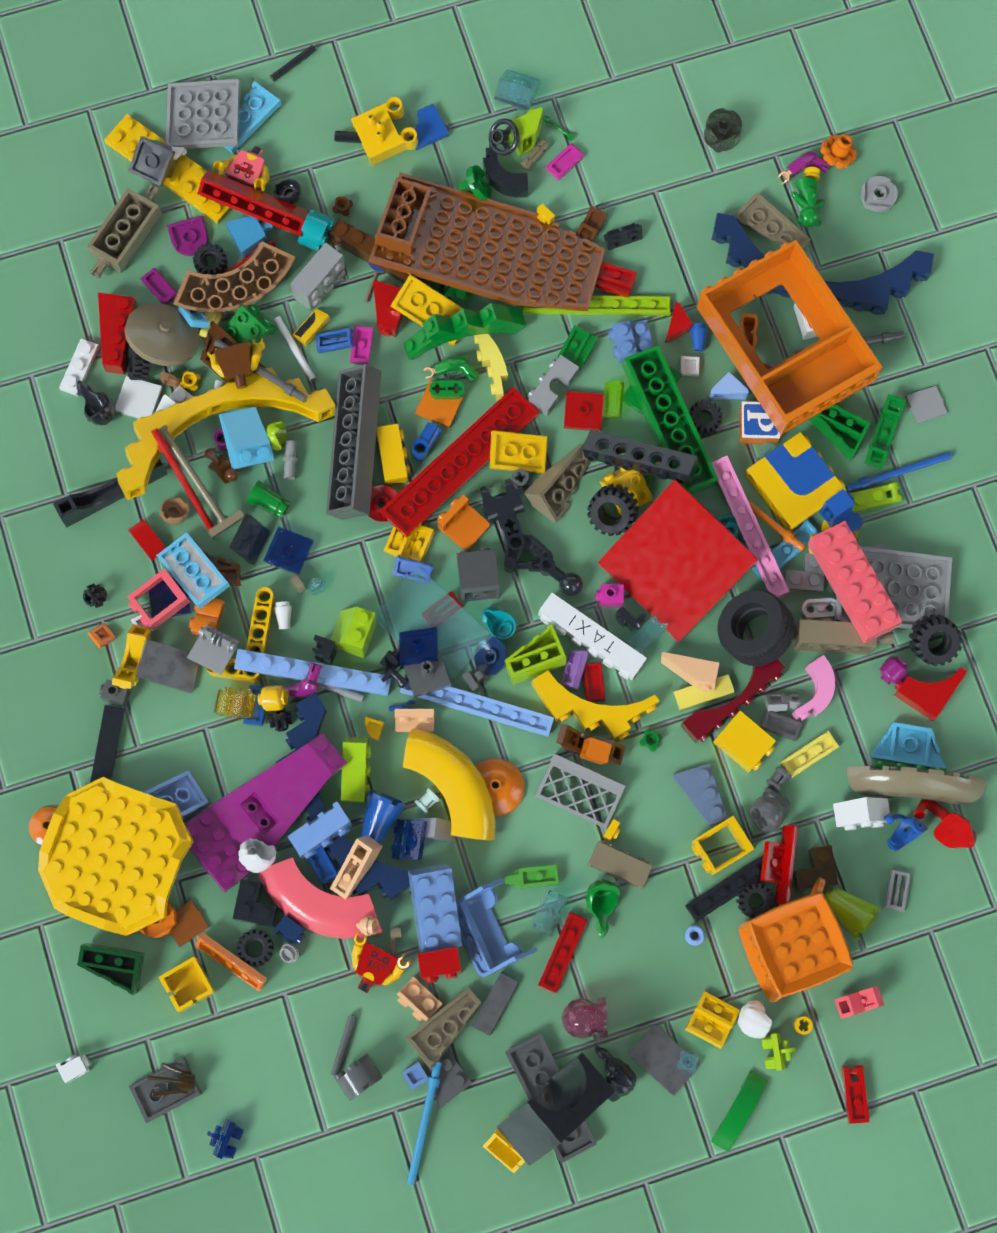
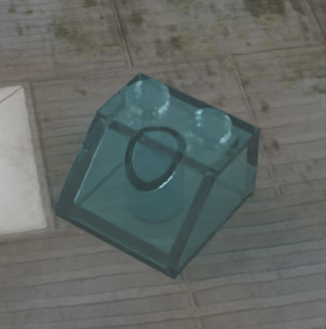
M506 70L499 78L494 99L498 100L502 105L510 104L516 106L515 108L518 110H529L541 80Z

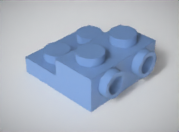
M647 320L611 324V328L608 330L609 339L614 343V347H612L614 358H618L619 364L623 363L625 357L654 347Z

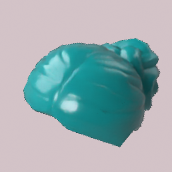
M494 606L488 607L482 612V621L494 638L503 641L508 640L514 635L517 623L512 615L496 609Z

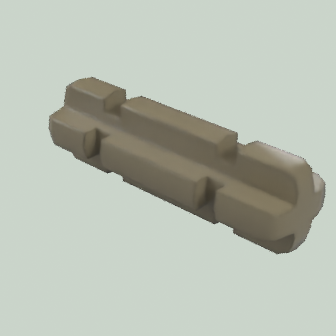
M540 140L537 147L535 146L526 156V159L524 158L520 162L524 170H528L532 163H535L543 154V151L548 149L549 144L547 141Z

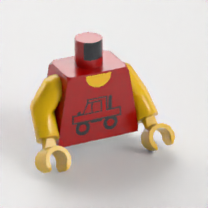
M357 931L352 950V966L356 970L355 973L362 977L357 988L368 994L373 983L381 987L398 980L405 969L412 963V959L405 962L403 960L405 954L399 959L366 942L368 936L365 935L363 939L358 936L359 931Z

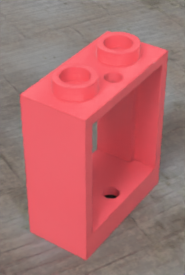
M165 569L161 570L127 596L131 601L129 603L131 609L135 613L138 611L142 615L140 618L141 622L146 628L150 626L153 630L191 602ZM164 580L178 599L151 619L137 600Z

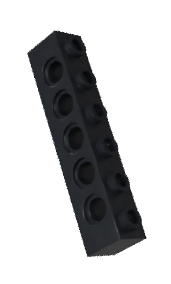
M594 430L589 431L582 448L585 458L589 461L603 462L608 466H619L628 471H639L641 474L654 475L663 480L676 479L680 484L686 483L691 485L699 466L697 456Z

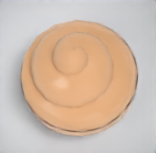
M365 916L356 926L361 933L371 936L376 934L378 930V921L372 916Z

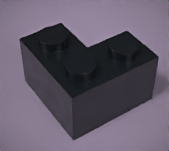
M241 879L232 919L274 928L278 907L259 903L262 891V884L260 882Z

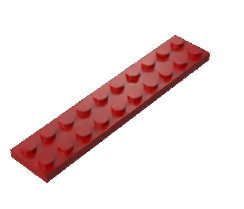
M512 387L380 509V513L400 533L408 538L490 461L491 432L493 430L520 433L540 412Z

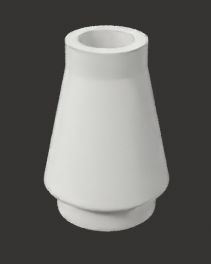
M290 602L274 603L275 608L273 610L279 630L290 629L292 611Z

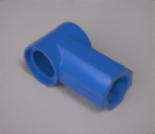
M427 422L417 440L413 442L412 456L415 460L423 461L428 457L430 449L442 431L437 425ZM422 447L425 451L417 452L416 449Z

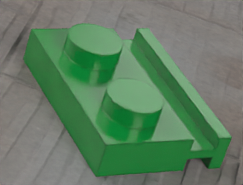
M574 325L557 359L562 355L579 366V370H582L598 340V336H593L590 332Z

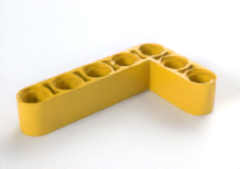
M262 587L256 593L247 651L258 649L261 653L266 654L275 603L273 592L268 587ZM264 594H269L270 599L267 601H262L261 596ZM260 613H267L265 619L260 620L257 618ZM257 631L264 632L261 638L254 637ZM233 658L228 662L222 675L205 667L209 675L219 678L257 682L262 676L259 673L250 676L248 671L242 670L230 673L229 668L235 665L236 661Z

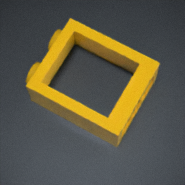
M734 816L691 842L694 854L697 857L700 855L703 860V868L707 873H711L712 876L754 850V847ZM727 826L742 852L715 868L700 842Z

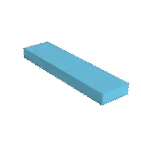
M807 520L793 533L799 541L808 546L810 534H819L820 532ZM783 541L771 552L779 569H781L801 551L791 543L788 544ZM755 565L752 568V570L763 581L761 574L757 566Z

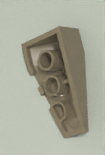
M583 444L578 445L537 478L524 493L532 507L554 523H557L568 510L570 505L568 503L572 494H575L577 490L575 486L579 478L583 477L590 462L584 456Z

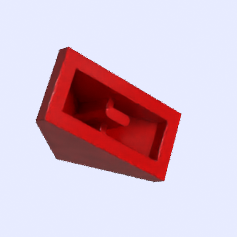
M678 302L675 303L665 340L666 343H670L689 333L693 326Z

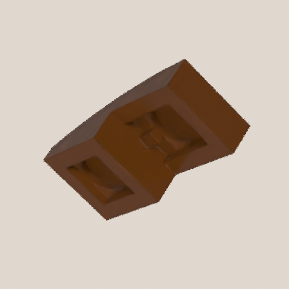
M591 205L584 221L581 222L576 232V236L593 242L608 214Z

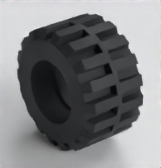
M609 484L608 487L604 486L598 490L592 497L587 508L589 510L587 516L591 518L589 522L591 525H595L594 529L596 531L600 529L603 535L608 533V536H613L615 533L618 536L622 532H626L637 518L639 506H636L638 503L637 498L633 499L634 493H629L627 487L622 489V485L617 484L614 487V484ZM611 502L616 504L621 509L622 517L610 516L604 508V503Z
M930 614V617L925 615L922 617V621L918 619L916 621L917 625L911 628L913 633H909V637L912 639L909 641L912 651L929 665L937 666L940 664L943 666L946 661L948 663L952 662L951 658H956L958 656L957 651L962 649L960 643H963V639L960 637L962 633L958 630V627L940 614L937 616ZM943 631L944 636L941 644L935 648H928L929 638L934 633Z

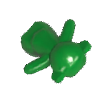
M809 177L800 178L794 183L799 194L795 191L791 193L792 198L803 208L798 221L806 227H818L822 222L817 209L825 204V200L820 199L816 202L818 196V181Z

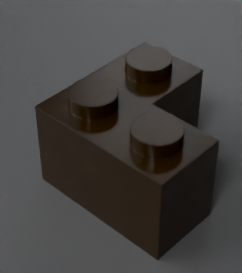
M832 845L815 847L808 850L811 868L795 870L793 872L795 892L812 890L819 877L825 879L824 888L837 886L838 880Z

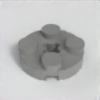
M873 176L863 184L860 198L865 209L874 212H885L891 209L896 202L898 191L897 187L890 182V179L884 176ZM877 191H880V194H883L884 196L877 197L875 193Z

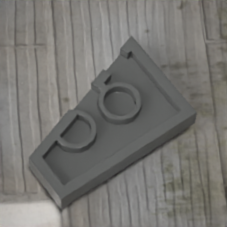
M448 1050L439 1059V1062H442L439 1075L441 1080L435 1094L440 1109L472 1084ZM426 1065L429 1076L431 1077L432 1070H430L429 1067Z

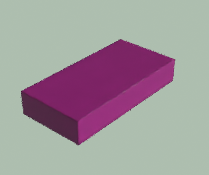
M155 267L140 278L161 304L168 305L175 299L177 292Z

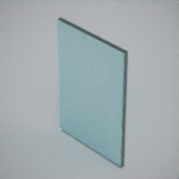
M418 566L375 612L377 623L413 657L439 649L450 682L457 677L460 671L493 637Z

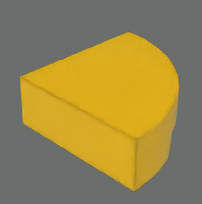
M365 717V728L368 735L379 742L384 722Z

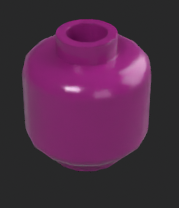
M897 656L895 658L889 657L879 668L882 674L880 678L888 685L891 682L897 685L908 674V665Z

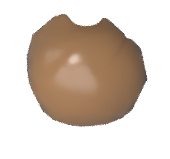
M181 497L166 499L160 506V515L169 524H181L188 518L189 503H186Z

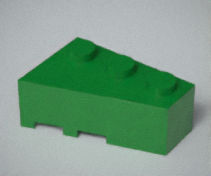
M833 405L809 419L849 461L855 455L871 424L837 405Z

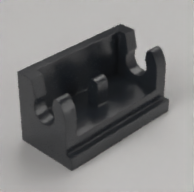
M315 635L313 640L316 641L317 646L312 648V651L318 654L315 655V659L327 665H332L338 651L336 642Z

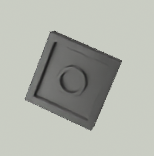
M439 649L402 660L414 698L451 686Z

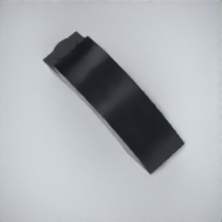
M489 144V148H486V158H483V171L486 174L487 181L490 182L495 190L506 196L515 198L528 197L527 173H511L504 170L498 162L497 154L491 149Z

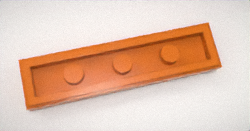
M202 932L199 935L195 945L198 949L259 992L261 991L267 980L265 976Z

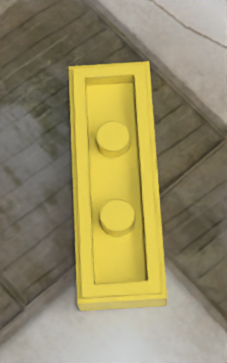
M729 674L717 678L714 691L705 692L690 686L673 692L680 711L735 693Z
M827 731L782 760L780 764L793 778L840 746L831 733Z

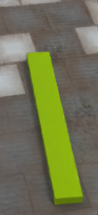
M592 295L588 311L523 306V314L670 316L671 298L670 296H629L626 298L617 295Z

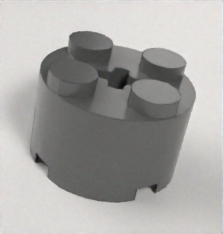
M368 1054L357 1060L359 1065L357 1062H354L345 1069L347 1073L343 1070L334 1077L350 1101L383 1078Z

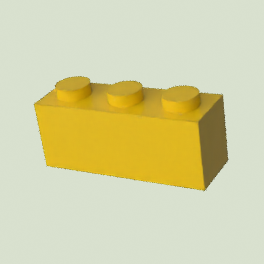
M398 424L377 427L376 432L385 486L408 483L407 476H411L409 465H405L404 460L408 457L406 447H402L401 441L405 440L403 429L399 430Z

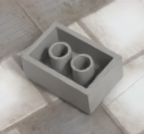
M325 243L290 283L293 298L310 311L314 306L317 307L325 293L328 294L333 289V284L337 279L340 280L344 276L345 265L343 255Z

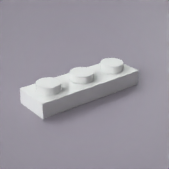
M80 339L59 388L61 391L75 396L79 395L77 382L85 381L99 349L98 344Z

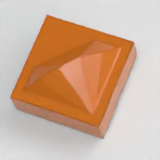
M105 623L88 633V636L99 649L116 638Z

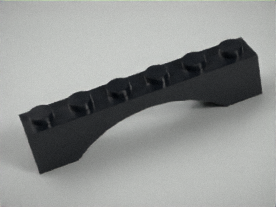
M160 458L152 469L148 485L168 474ZM117 478L90 491L70 494L53 503L67 528L124 498L125 495Z

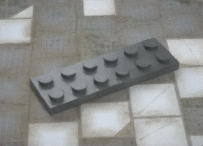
M540 1033L507 1050L505 1053L528 1099L533 1098L541 1106L554 1110V1098L546 1081L556 1074L559 1068ZM586 1121L580 1124L562 1143L554 1148L560 1163L597 1145Z

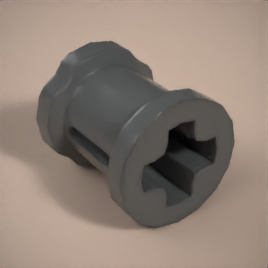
M523 469L515 470L512 475L514 487L518 491L527 488L528 473Z
M777 766L776 772L771 779H767L766 783L775 791L780 792L782 785L787 779L791 778V775L783 768Z

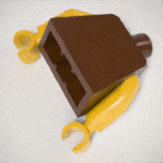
M261 338L259 343H256V340L253 339V345L250 342H244L220 349L216 348L212 355L210 352H207L212 369L220 377L228 381L235 380L237 389L248 387L246 377L254 375V370L258 367L262 350L265 348L263 338Z

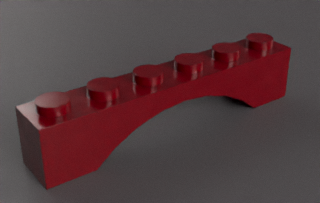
M778 659L763 666H753L747 687L736 699L716 709L697 710L682 722V729L695 744L699 740L704 742L711 736L709 734L714 728L718 730L725 724L723 720L728 716L733 718L740 711L738 709L743 704L745 706L749 705L754 700L753 696L757 692L762 694L767 690L769 682L772 680L774 682L778 681L783 676L782 672L785 667Z

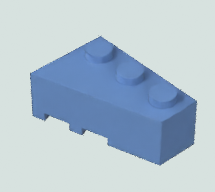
M337 801L332 804L333 808L325 813L321 812L317 815L316 819L310 823L307 822L287 836L301 859L312 857L317 853L315 850L319 847L325 848L334 842L332 839L338 835L343 837L350 832L351 822Z

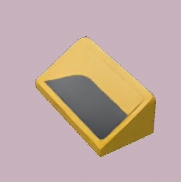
M315 309L292 336L307 347L316 337V334H319L328 324L330 316Z

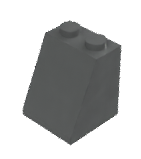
M481 548L479 551L472 552L467 549L457 553L461 602L499 599L500 588L495 550Z

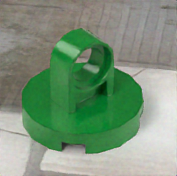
M474 165L467 168V179L457 185V189L459 191L470 189L464 192L474 194L480 201L487 200L492 196L490 182L486 183L484 179L486 174L481 167Z

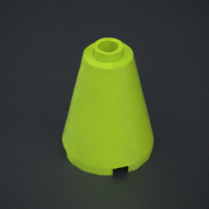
M837 887L834 889L830 888L824 895L834 915L856 940L861 938L858 934L861 931L865 933L878 916L875 912L881 911V908Z

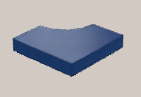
M434 104L417 110L419 119L414 129L419 143L416 150L449 136V132Z

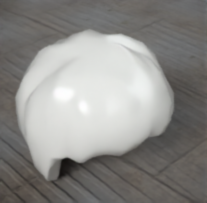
M250 838L240 845V850L238 851L239 861L247 870L253 873H260L266 871L274 863L276 849L274 845L268 846L263 841Z
M753 1000L741 1008L738 1025L744 1034L752 1038L761 1039L765 1038L769 1032L772 1020L766 1015L764 1005L760 1001Z

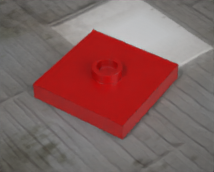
M566 391L564 429L601 431L604 394Z

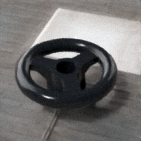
M503 118L497 120L492 125L488 137L491 149L500 156H507L515 151L519 143V130L513 121ZM502 124L508 125L505 130L497 129ZM513 130L514 141L510 147L508 140L509 135ZM495 144H501L504 150L498 149Z

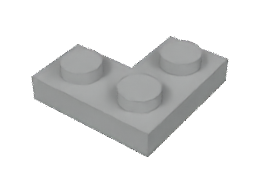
M804 554V571H785V583L789 590L823 592L824 573L813 554Z

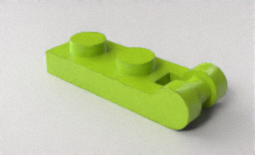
M898 482L850 493L855 503L852 510L855 513L902 502L903 498L902 495H899ZM891 492L892 497L887 498L886 493Z

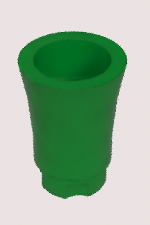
M260 480L256 482L246 501L247 504L256 506L280 518L284 516L290 505V501L268 488Z

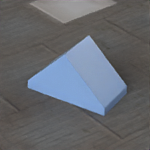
M728 372L711 389L709 400L746 399L748 389Z

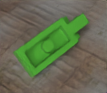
M558 865L518 868V870H513L514 875L504 876V885L515 884V888L520 889L560 885Z

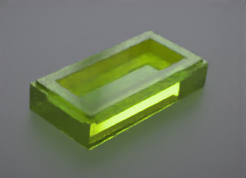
M622 381L604 382L602 418L604 420L622 418L624 382Z

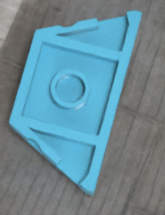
M893 722L870 755L871 759L905 763L913 766L924 765L931 769L935 767L946 768L939 753V746L935 742L932 728Z

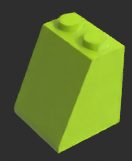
M360 607L341 610L330 639L336 642L337 649L365 659L377 626L375 612Z

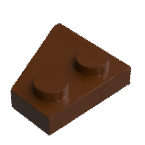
M203 551L230 586H241L240 565L227 562L220 557L215 558Z

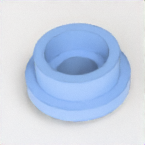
M694 925L686 930L685 939L690 945L697 946L704 941L705 933L701 927ZM692 932H696L698 934L697 939H693L691 937Z

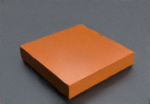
M430 380L415 415L450 429L464 395L460 399H434L429 393V386L433 382ZM436 386L435 391L438 394L441 389L439 386Z

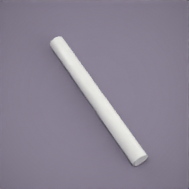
M280 316L274 319L276 325L309 381L315 380L316 376Z

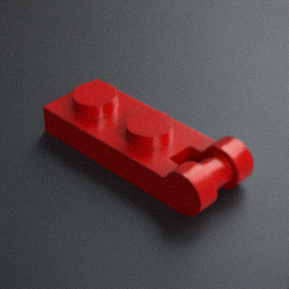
M855 1065V1067L841 1066L848 1124L868 1123L870 1120L863 1065ZM856 1075L857 1081L851 1082L850 1076Z

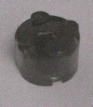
M719 108L711 112L704 129V139L707 145L719 153L735 147L742 130L740 116L735 111H728L725 108Z

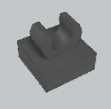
M479 670L475 674L473 671H467L462 675L472 691L482 689L483 686L480 681L487 677L483 670Z

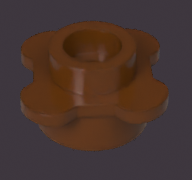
M337 197L332 210L334 213L348 216L353 202L345 197Z

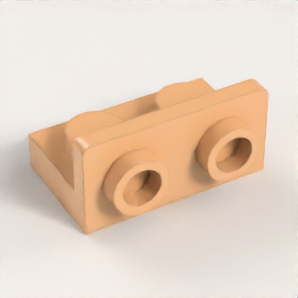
M395 709V731L410 732L415 728L434 732V709Z
M414 977L397 993L399 996L397 1001L405 1008L407 1006L414 1010L412 1015L419 1022L422 1020L426 1022L443 1005Z

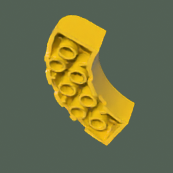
M413 728L407 738L403 768L411 769L424 775L440 790L450 811L451 835L479 840H495L496 825L492 806L493 801L483 776L471 759L450 741L431 732Z

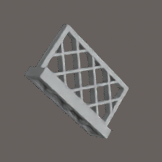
M554 754L535 797L607 829L626 786ZM553 766L561 769L563 774L562 778L552 781L550 775ZM564 771L570 773V775L565 776ZM549 776L550 782L546 783L547 778ZM576 776L579 778L581 785L570 789L566 778ZM564 779L568 790L557 794L554 783ZM582 779L587 781L588 783L583 784ZM552 784L555 795L548 798L541 795L543 787ZM589 784L596 785L599 794L588 797L584 786ZM582 787L586 798L575 802L571 791ZM599 787L607 791L601 792ZM569 792L573 803L565 806L561 804L558 796ZM612 792L617 797L614 803L606 805L602 794ZM600 795L604 806L593 810L589 799ZM556 797L558 802L552 800V798ZM587 800L591 811L582 814L578 811L576 804ZM574 805L576 810L569 807ZM612 806L610 812H608L607 807ZM605 808L608 817L605 823H602L596 819L594 812ZM592 813L594 819L587 815Z

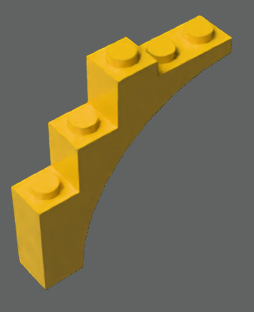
M548 670L531 681V685L551 716L554 717L555 722L559 720L564 722L573 713L584 732L587 730L591 732L597 729L601 722L613 741L616 739L621 741L629 736L628 732L631 727L628 723L634 724L641 719L640 715L645 712L647 714L652 713L657 709L656 705L659 703L657 696L653 695L643 701L629 705L608 706L595 704L570 693L556 681Z

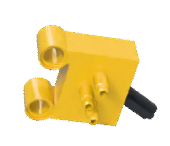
M391 97L386 103L351 118L356 132L335 131L334 134L336 142L361 143L372 166L406 150H414L419 143L417 133L411 127L403 129L400 136L397 133L391 119L398 120L404 115L402 101L397 97ZM393 107H399L397 110H391ZM408 137H413L410 141L406 140Z

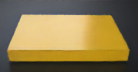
M493 430L491 432L489 469L507 471L523 469L527 473L544 474L546 472L548 436Z

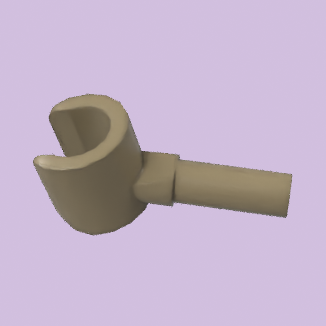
M401 927L392 928L390 931V955L395 956L396 938H402Z

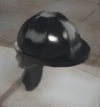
M78 381L77 391L85 398L84 415L87 421L95 425H107L114 419L116 413L112 399H109L103 392L92 391L88 384Z
M596 1045L594 1047L596 1054L605 1061V1080L615 1090L608 1099L615 1102L621 1096H626L634 1090L636 1075L630 1068V1065L624 1063L619 1058L613 1057L607 1049Z

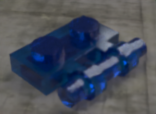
M397 819V824L393 831L395 834L394 844L391 846V851H393L392 859L399 860L400 852H402L401 859L422 861L427 822L424 820L406 819V826L404 827L405 820Z

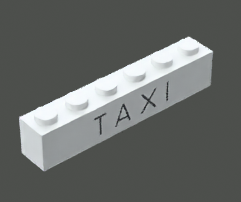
M551 593L538 612L539 619L547 625L552 623L559 634L563 636L566 634L572 638L571 641L579 647L582 645L588 649V654L595 658L597 656L601 658L603 664L611 669L614 667L624 679L628 680L629 678L633 680L646 662L647 658L553 593Z

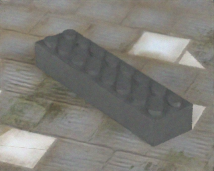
M367 364L340 370L338 376L326 514L341 520L366 516L370 512L381 370Z

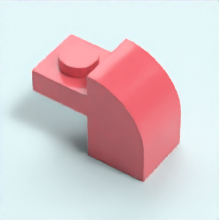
M878 986L834 999L841 1019L884 1006Z

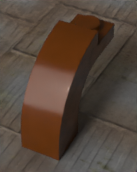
M561 725L556 743L562 745L563 749L580 755L584 739L591 737L610 743L612 747L607 763L621 765L625 746L613 740L600 739L584 734L569 725Z

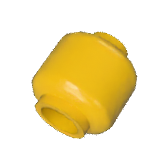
M280 685L265 686L262 688L261 694H258V704L262 705L265 711L282 710L288 703L287 691L283 690Z

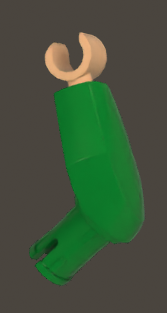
M465 356L447 358L434 364L433 369L426 367L423 372L428 370L432 372L430 376L425 377L427 380L432 379L435 373L439 376L448 372L461 371L473 382L480 373L469 364V359Z

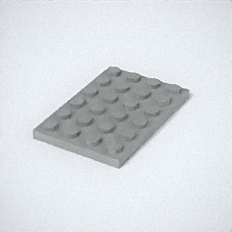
M860 546L902 619V623L898 628L912 630V626L917 625L916 621L918 619L922 621V617L925 615L930 617V614H935L936 616L940 614L948 618L952 557ZM836 596L835 621L849 619Z

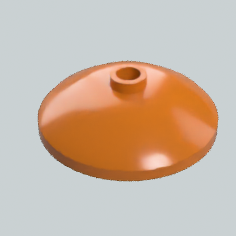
M491 758L478 763L475 767L487 784L486 787L493 801L492 806L495 817L507 815L515 810L524 795V780L517 767L509 761L499 758ZM497 782L499 787L494 789L492 783Z

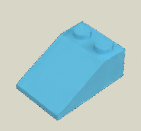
M256 407L219 414L231 468L240 469L274 460L270 441Z

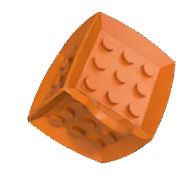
M821 877L815 882L809 896L783 904L739 925L738 930L749 963L764 994L771 1002H777L782 997L820 985L853 969V961L842 930L822 893L825 879Z

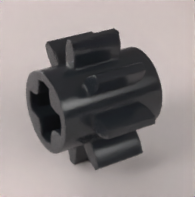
M94 583L86 586L87 590L83 591L84 602L90 607L95 606V608L103 606V602L107 601L105 588L100 586V584L95 585Z
M285 708L279 711H272V715H268L270 728H274L278 732L286 731L289 728V724H293L291 711L286 712Z

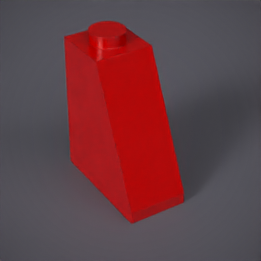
M374 280L373 287L378 332L387 337H396L403 314L390 307L401 288Z

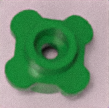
M646 729L644 731L645 735L643 739H640L639 743L642 747L646 746L650 751L654 752L657 750V745L662 740V736L652 732L651 729Z

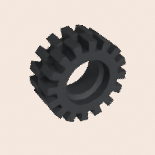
M208 243L209 246L202 244L203 248L199 246L197 248L198 252L195 251V257H193L197 273L216 275L221 274V272L223 273L225 268L227 269V257L221 246L218 247V244L212 246V243ZM207 256H215L217 258V263L211 267L205 266L203 261Z
M131 347L128 348L126 367L129 379L147 380L150 373L149 361L136 354Z
M705 399L701 400L700 403L699 401L695 402V405L691 406L689 414L698 434L702 433V436H705L708 433L709 436L719 428L722 421V412H720L721 408L719 406L716 407L717 403L714 402L712 404L710 403L711 400L705 402ZM708 412L712 417V421L708 424H703L698 420V414Z
M751 882V884H745L746 887L740 888L741 893L737 894L739 899H736V903L739 904L738 908L744 915L754 919L773 909L771 907L775 905L773 901L775 896L766 885ZM754 893H759L763 899L762 904L758 908H752L749 904V898Z
M257 929L243 933L244 935L240 936L237 943L239 958L249 966L254 967L262 966L268 962L274 950L273 941L270 936ZM254 940L260 941L263 945L261 954L257 956H252L248 952V945Z

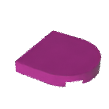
M203 216L167 225L172 245L181 255L194 256V252H198L197 248L199 246L203 248L202 244L206 246L208 244V234Z

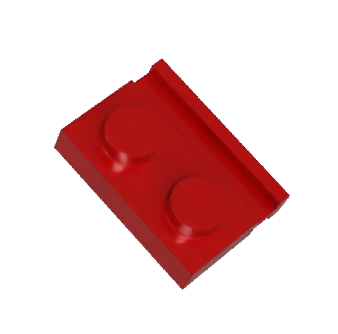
M602 262L595 288L628 298L637 277V272Z

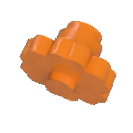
M845 134L829 136L827 140L823 141L820 152L824 155L823 159L829 165H836L839 169L848 168L850 164L854 163L857 151L853 149L854 145L851 137Z

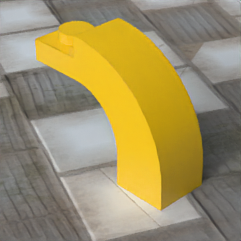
M132 625L127 633L123 660L112 678V685L123 689H131L132 686L137 685L139 678L135 676L144 641L151 639L152 628Z

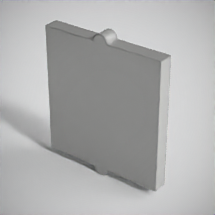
M937 386L905 396L910 407L909 411L912 412L916 424L947 414L943 403L944 399L941 398Z

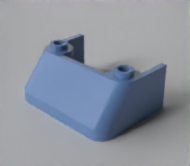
M504 878L483 885L456 901L461 939L476 972L482 977L491 975L538 951L537 948H533L523 953L518 943L511 942L507 944L491 908L497 904V894L494 888L505 882Z

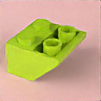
M542 107L533 108L527 114L521 117L517 116L511 120L519 130V143L515 149L519 157L530 152L537 144L542 127ZM513 130L509 135V141L511 142V144H513L514 141Z

